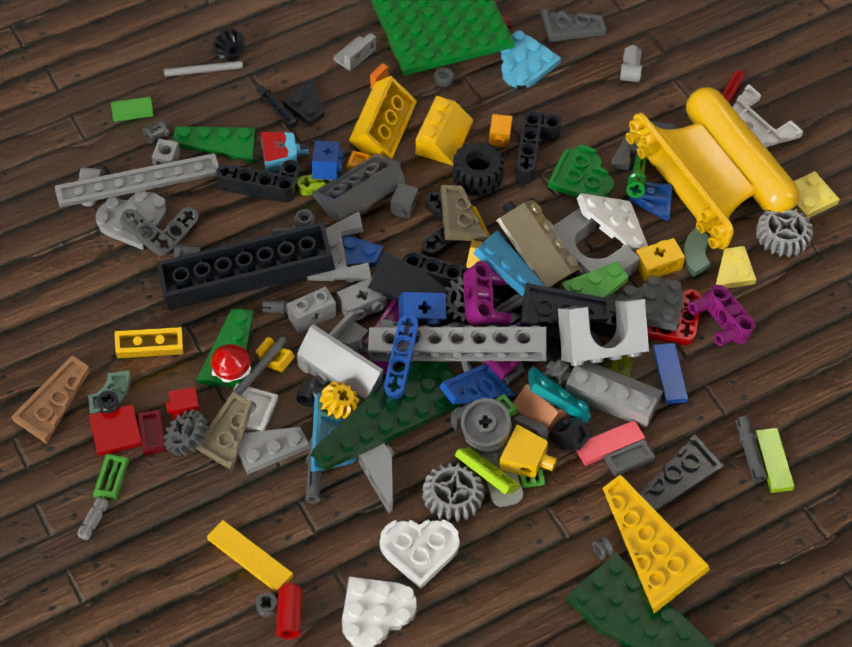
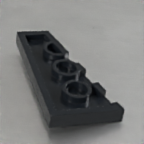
M526 283L524 286L520 326L559 324L558 308L573 306L588 307L589 323L607 322L610 317L611 299Z
M694 433L689 442L664 466V469L652 479L640 495L656 512H659L722 471L724 466Z

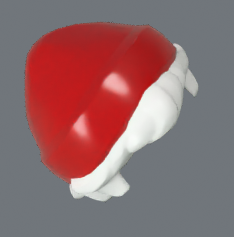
M225 344L217 348L212 354V375L217 376L223 382L242 379L250 374V356L243 347L236 344Z

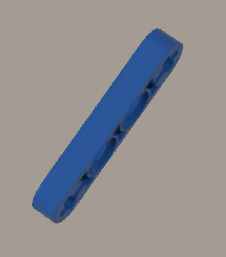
M412 315L402 316L398 321L384 383L385 392L392 399L401 398L405 393L419 330L418 321ZM408 322H411L412 326L414 327L409 328V336L405 335L406 330L404 325H407ZM406 341L410 344V347L407 351H400L398 344ZM403 362L406 367L403 371L396 372L393 370L394 364ZM394 377L398 378L397 384L400 389L392 392L390 387L394 386Z

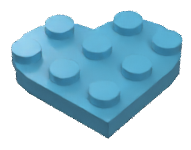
M516 31L511 35L514 40V48L500 51L501 58L504 61L501 67L502 78L508 85L513 87L517 85H527V87H530L561 63V57L534 38L525 35L522 31Z

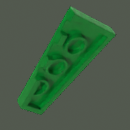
M175 126L173 141L178 142L181 149L195 152L202 150L209 152V154L215 153V156L218 154L228 156V159L237 161V158L246 160V163L253 164L256 132L255 128Z
M231 309L197 378V384L235 387L236 383L240 384L243 378L231 382H223L217 376H213L211 357L217 348L225 344H236L248 351L254 315L253 310Z

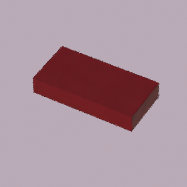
M160 409L138 413L144 455L166 452Z

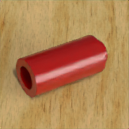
M295 583L284 584V586L279 588L276 635L282 639H296L300 637L302 589Z

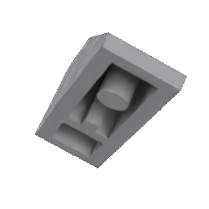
M383 443L357 456V460L387 512L390 513L393 512L392 457H394L390 445Z

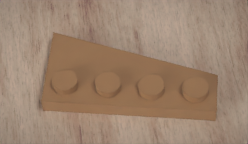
M72 355L12 415L13 421L47 444L90 372L89 366Z

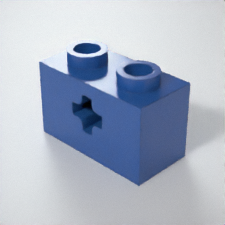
M315 141L312 158V179L337 180L338 172H342L343 150H340V142Z
M403 292L398 297L399 319L404 315H412L417 319L418 324L427 323V326H439L440 323L446 320V293Z

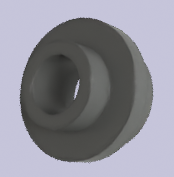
M302 209L296 213L294 223L296 226L311 225L315 223V217L311 211Z

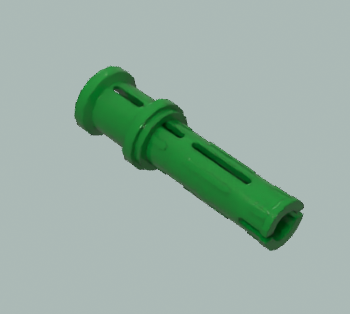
M639 155L635 156L633 172L628 178L626 188L627 194L632 198H640L645 192L647 179L644 174L647 157L641 159Z

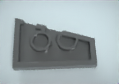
M542 9L541 11L549 42L606 34L602 16L581 13L576 16L566 15L564 11L549 13L547 9Z

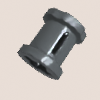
M159 120L158 124L143 128L144 136L151 145L154 144L155 140L163 136H169L168 128L162 120Z

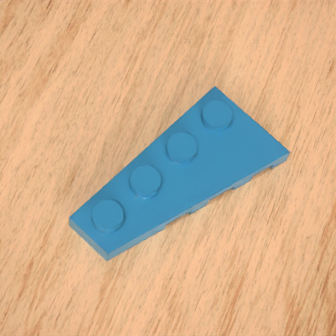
M498 230L477 247L473 253L481 261L487 263L490 269L522 296L526 283L544 286Z

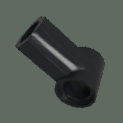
M305 378L296 395V400L303 406L312 407L314 406L315 396L317 393H322L325 387L314 378Z

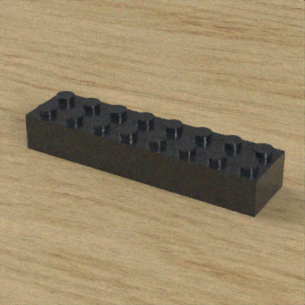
M324 222L157 262L163 298L168 311L335 270Z

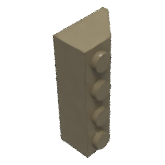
M534 200L524 202L496 220L524 262L544 286L552 288L559 285L580 270L577 259L569 253L562 238L558 237L554 231L553 224L545 218L541 207Z

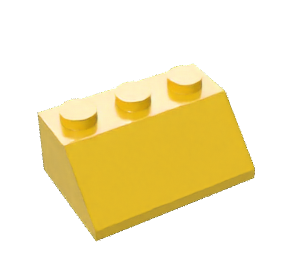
M436 96L416 137L415 155L453 165L454 154H456L459 148H462L473 124V119L456 101Z

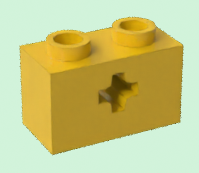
M674 238L662 240L651 246H643L636 250L635 253L640 257L638 271L644 282L650 276L660 277L682 270L685 256Z

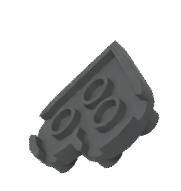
M650 276L642 288L627 285L617 296L616 301L632 298L645 299L647 325L676 331L683 301V290L679 281Z

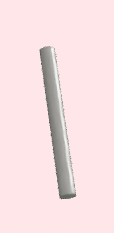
M242 61L168 68L164 69L165 77L241 69L243 65Z

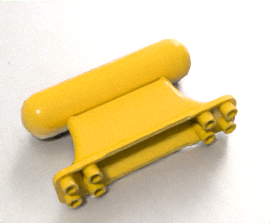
M712 87L699 88L688 98L686 113L693 122L690 126L678 129H663L652 124L643 113L635 114L633 120L629 122L630 132L626 134L628 143L631 145L635 143L639 147L637 149L639 157L641 159L647 157L668 184L672 185V189L695 216L697 230L701 234L706 232L710 237L708 242L712 249L719 248L723 250L729 246L734 233L729 218L733 211L746 199L753 196L764 211H781V213L789 209L792 210L799 201L800 191L796 183L723 95Z

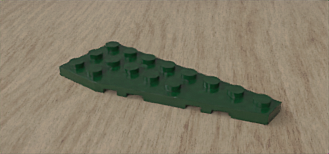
M445 361L411 362L405 393L401 398H389L383 383L312 450L313 458L323 471H327L383 443H387L447 415L459 406L463 407L468 403L452 404L440 388L444 381L456 375ZM406 365L400 367L396 372L403 371ZM394 377V386L390 387L392 392L400 389L397 384L398 378Z
M617 553L566 595L565 600L599 633L619 640V643L626 647L627 645L631 647H716L669 602L654 613L638 573Z

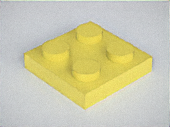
M815 171L794 181L800 191L799 201L794 208H797L799 214L804 213V218H810L837 205L840 200Z

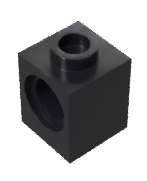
M562 418L550 433L561 449L578 451L582 449L592 435L581 418Z

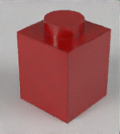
M195 387L169 391L170 400L166 401L167 413L173 415V420L177 418L178 414L183 416L185 410L188 412L192 409L196 412L199 411Z

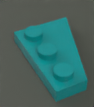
M531 367L528 372L530 391L575 418H581L586 424L591 417L588 404L581 399L575 398L535 367Z

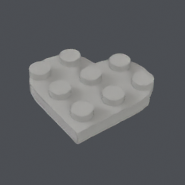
M145 190L135 192V195L131 196L127 201L115 197L108 198L98 208L95 216L100 231L109 237L144 250L146 246L121 226L120 217L126 209H134L159 228L166 216L165 199L156 193L146 192ZM133 217L127 218L126 221H127V222L133 221L134 218H133ZM139 222L138 226L136 225V227H135L136 230H137L138 227L140 226V224H141L140 222ZM143 228L141 230L143 236H152L150 229Z

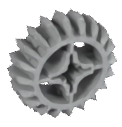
M797 208L795 210H786L784 213L766 210L757 223L756 236L759 239V245H764L765 250L770 249L772 255L776 252L779 253L780 257L786 254L789 258L791 254L797 256L799 252L803 253L808 248L813 237L812 224H809V218H804V213H798Z
M449 462L447 468L440 464L438 471L432 469L431 476L427 475L426 483L423 484L424 492L422 497L425 500L426 508H430L432 515L438 513L437 517L439 520L445 516L447 522L451 518H455V521L458 523L460 517L467 521L469 514L474 516L476 509L481 508L482 501L484 500V486L481 484V477H476L474 470L469 472L468 465L460 468L459 462L456 464V467H452ZM454 487H456V493H454L453 498H451V492H453Z

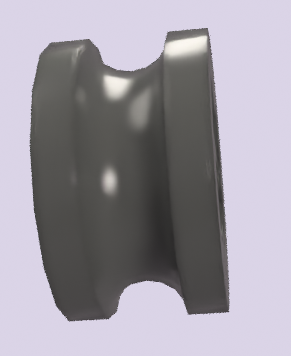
M603 536L600 538V541L595 540L592 542L593 549L600 560L606 559V555H613L612 546L606 537Z
M265 592L256 598L257 612L261 616L269 617L277 611V599L272 593ZM266 601L268 603V601H271V607L267 608L265 606L263 608L262 602Z

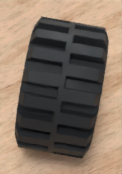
M478 141V143L470 142V145L464 144L462 149L459 148L453 157V182L456 183V186H462L465 193L468 192L470 196H474V194L478 195V197L483 196V194L490 195L491 191L495 192L502 184L504 172L503 154L498 152L497 147H491L489 143L483 144V142ZM472 168H483L484 170H474Z

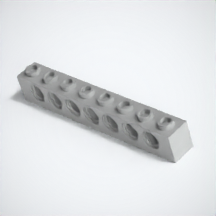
M492 325L486 327L421 326L418 330L412 361H546V327L538 325L530 327H518L515 325L508 327ZM378 326L369 328L368 353L370 361H390L393 344L388 343L394 341L397 327ZM405 326V335L409 336L408 331L410 327ZM406 341L398 344L400 351H407L410 347V344Z

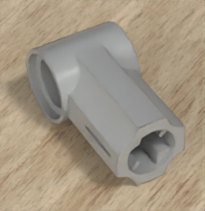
M635 45L625 48L620 80L640 82L642 65H640L641 49Z

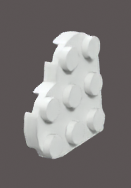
M394 520L386 525L381 532L380 550L390 563L421 589L454 558L458 552L460 541L458 531L451 523L442 520V522H429V520H426L420 525L412 520H409V522H397V520Z
M349 577L342 617L343 635L354 647H374L383 640H386L390 630L402 629V626L414 619L417 606L412 588L395 582Z

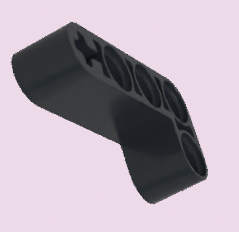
M528 112L524 115L516 168V180L520 184L527 185L533 182L539 139L552 141L559 138L562 121L558 115L542 112Z
M287 160L281 165L279 174L224 164L216 170L217 183L222 191L288 203L294 200L298 190L300 166L294 160Z

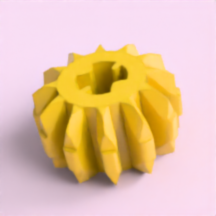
M334 381L322 390V396L319 401L323 403L322 409L328 411L327 416L333 414L335 420L340 417L343 419L347 418L357 408L356 405L359 399L355 397L357 391L351 390V384L345 386L343 381L339 383Z

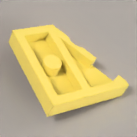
M745 246L724 249L716 285H722L725 288L754 285L756 277Z

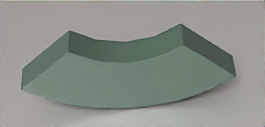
M697 228L688 235L684 245V262L693 277L710 266L705 252L709 246L708 238L710 237L706 233L701 234Z
M130 370L108 373L104 387L98 392L88 395L90 415L102 412L99 408L98 396L104 391L115 392L119 404L123 401L131 384ZM109 399L108 402H105V405H108L112 400Z

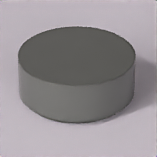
M439 68L435 71L434 81L441 87L450 86L454 81V73L448 68Z

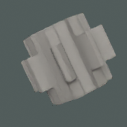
M556 360L555 362H549L543 374L559 386L565 387L572 370L569 368L570 365L568 363Z

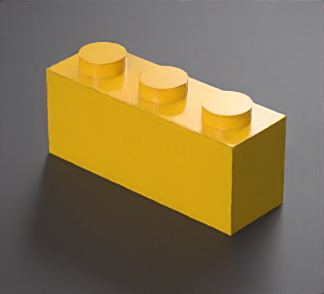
M182 327L115 331L117 359L184 354Z

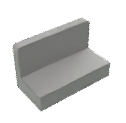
M371 33L365 38L358 36L334 56V61L351 71L376 51V36Z
M350 311L334 327L329 335L343 344H350L362 338L366 339L369 336V331L355 322V313Z

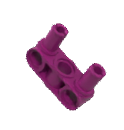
M483 261L476 262L463 275L466 320L474 327L492 323L503 326L509 325L511 314L495 310L493 307L492 284L505 287L508 283L492 271L487 263Z
M722 285L712 286L711 290L705 293L702 298L692 301L688 305L689 312L692 315L708 310L718 325L724 329L714 336V341L718 346L731 341L739 344L746 343L756 326L754 320L743 306Z

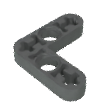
M186 207L161 231L136 210L126 209L120 217V224L155 254L167 256L174 249L175 245H178L194 227L198 220V213L195 209ZM191 215L192 218L183 225L182 222L185 216ZM130 217H133V218H134L133 221H130V222H127V221H126L127 218H130ZM139 222H140L141 224H140V226L138 227V229L136 230L135 227H136V225L138 226V224H139ZM177 227L181 231V235H172L170 229ZM143 228L150 229L152 236H143L141 230ZM155 236H157V240H155V242L153 243L152 241L154 240ZM166 243V248L161 249L159 247L160 244Z

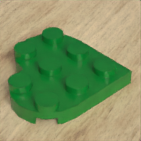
M580 144L577 148H571L570 150L567 148L563 152L548 182L547 188L575 198L581 193L608 198L612 193L614 181L608 175V171L601 167L602 160L596 154V150L590 146Z

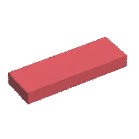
M634 420L589 438L580 451L576 450L584 465L587 466L604 459L605 455L643 439L645 440V436Z

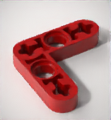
M688 289L683 292V301L676 331L670 330L669 334H662L659 331L660 328L655 327L653 332V326L647 325L648 339L684 346L691 345L696 337L699 313L692 315L694 319L691 321L684 319L683 315L691 314L688 309L689 298H693V301L700 299V293L694 289ZM685 328H689L688 337L684 336Z

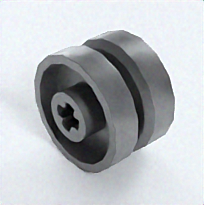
M481 398L473 401L465 408L461 417V428L465 440L471 448L479 453L492 454L501 451L507 445L512 435L513 426L509 412L501 402L495 399Z

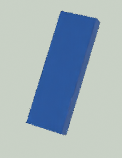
M675 343L653 345V354L665 404L687 402L688 396Z

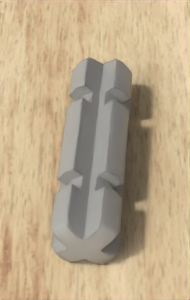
M98 497L95 500L94 507L90 509L83 521L84 526L82 525L77 532L79 538L86 541L90 539L93 534L91 531L95 530L103 516L102 512H105L108 507V501Z

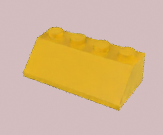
M392 76L375 82L349 141L362 153L372 156L377 153L392 159L417 100Z

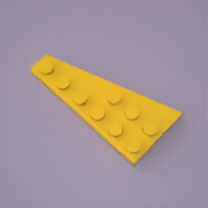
M621 475L603 487L606 499L655 613L710 570L709 565Z

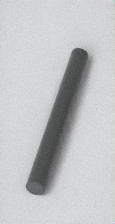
M281 336L233 392L241 396L288 342L287 339Z

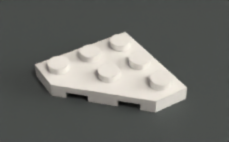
M582 193L577 197L582 215L588 220L593 218L601 225L599 229L610 238L615 236L634 253L639 248L648 246L630 201Z

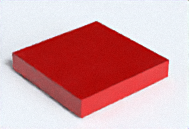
M133 405L120 407L113 413L99 412L89 415L98 456L142 446Z

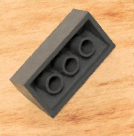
M376 153L337 177V180H332L312 192V195L327 215L339 222L356 212L365 211L371 204L379 202L384 196L395 192L399 183L405 184L406 181L398 161Z

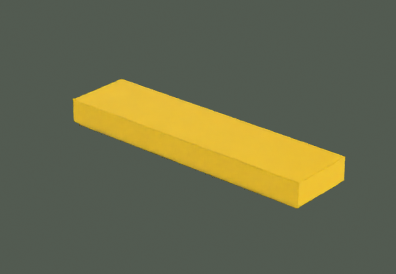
M224 520L207 535V539L276 593L279 592L280 587L293 578L291 571Z

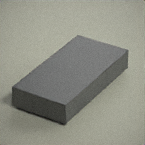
M643 439L605 455L604 460L614 477H617L653 462L655 456Z

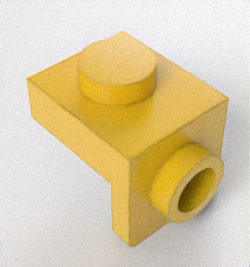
M267 337L256 350L260 360L275 344L272 338ZM282 348L266 367L283 372L295 358V355L291 350Z

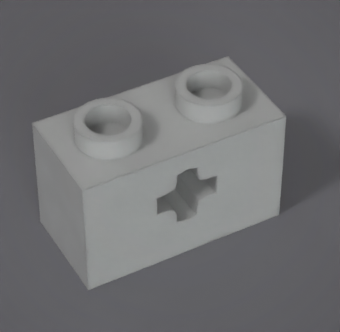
M371 278L338 291L337 305L344 316L352 311L355 313V320H361L366 315L379 312L387 307V297L368 288Z
M326 286L287 303L288 318L298 334L308 330L312 324L317 326L336 317V302Z

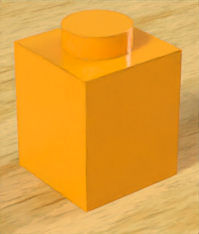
M492 114L489 144L491 146L509 148L512 116Z

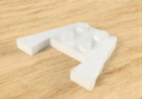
M747 85L742 95L737 98L733 109L765 147L802 137L803 131L791 120L775 130L755 113L750 106L760 101L761 94L750 85Z

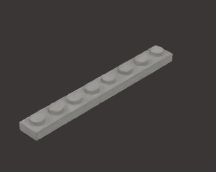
M214 153L55 185V193L61 208L216 176V170L219 165Z

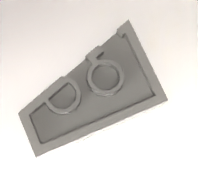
M301 427L244 433L238 457L248 475L308 450L309 443Z

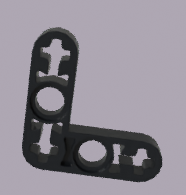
M431 191L425 197V206L443 223L441 193ZM443 226L422 242V254L436 258L460 240L442 239L441 236L444 235Z

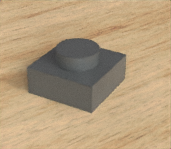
M470 403L463 407L459 406L452 412L451 426L455 431L461 429L462 414Z

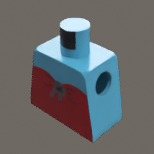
M261 132L266 172L277 173L285 161L294 160L298 162L297 156L309 155L308 144H295L294 134L291 132Z

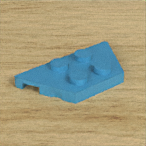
M317 393L314 400L312 450L345 420L341 417L335 420L333 414L327 416L328 411L322 409L323 403L319 401L322 396L321 393ZM311 455V472L321 471V467ZM354 457L335 467L354 464V462L357 460V457Z

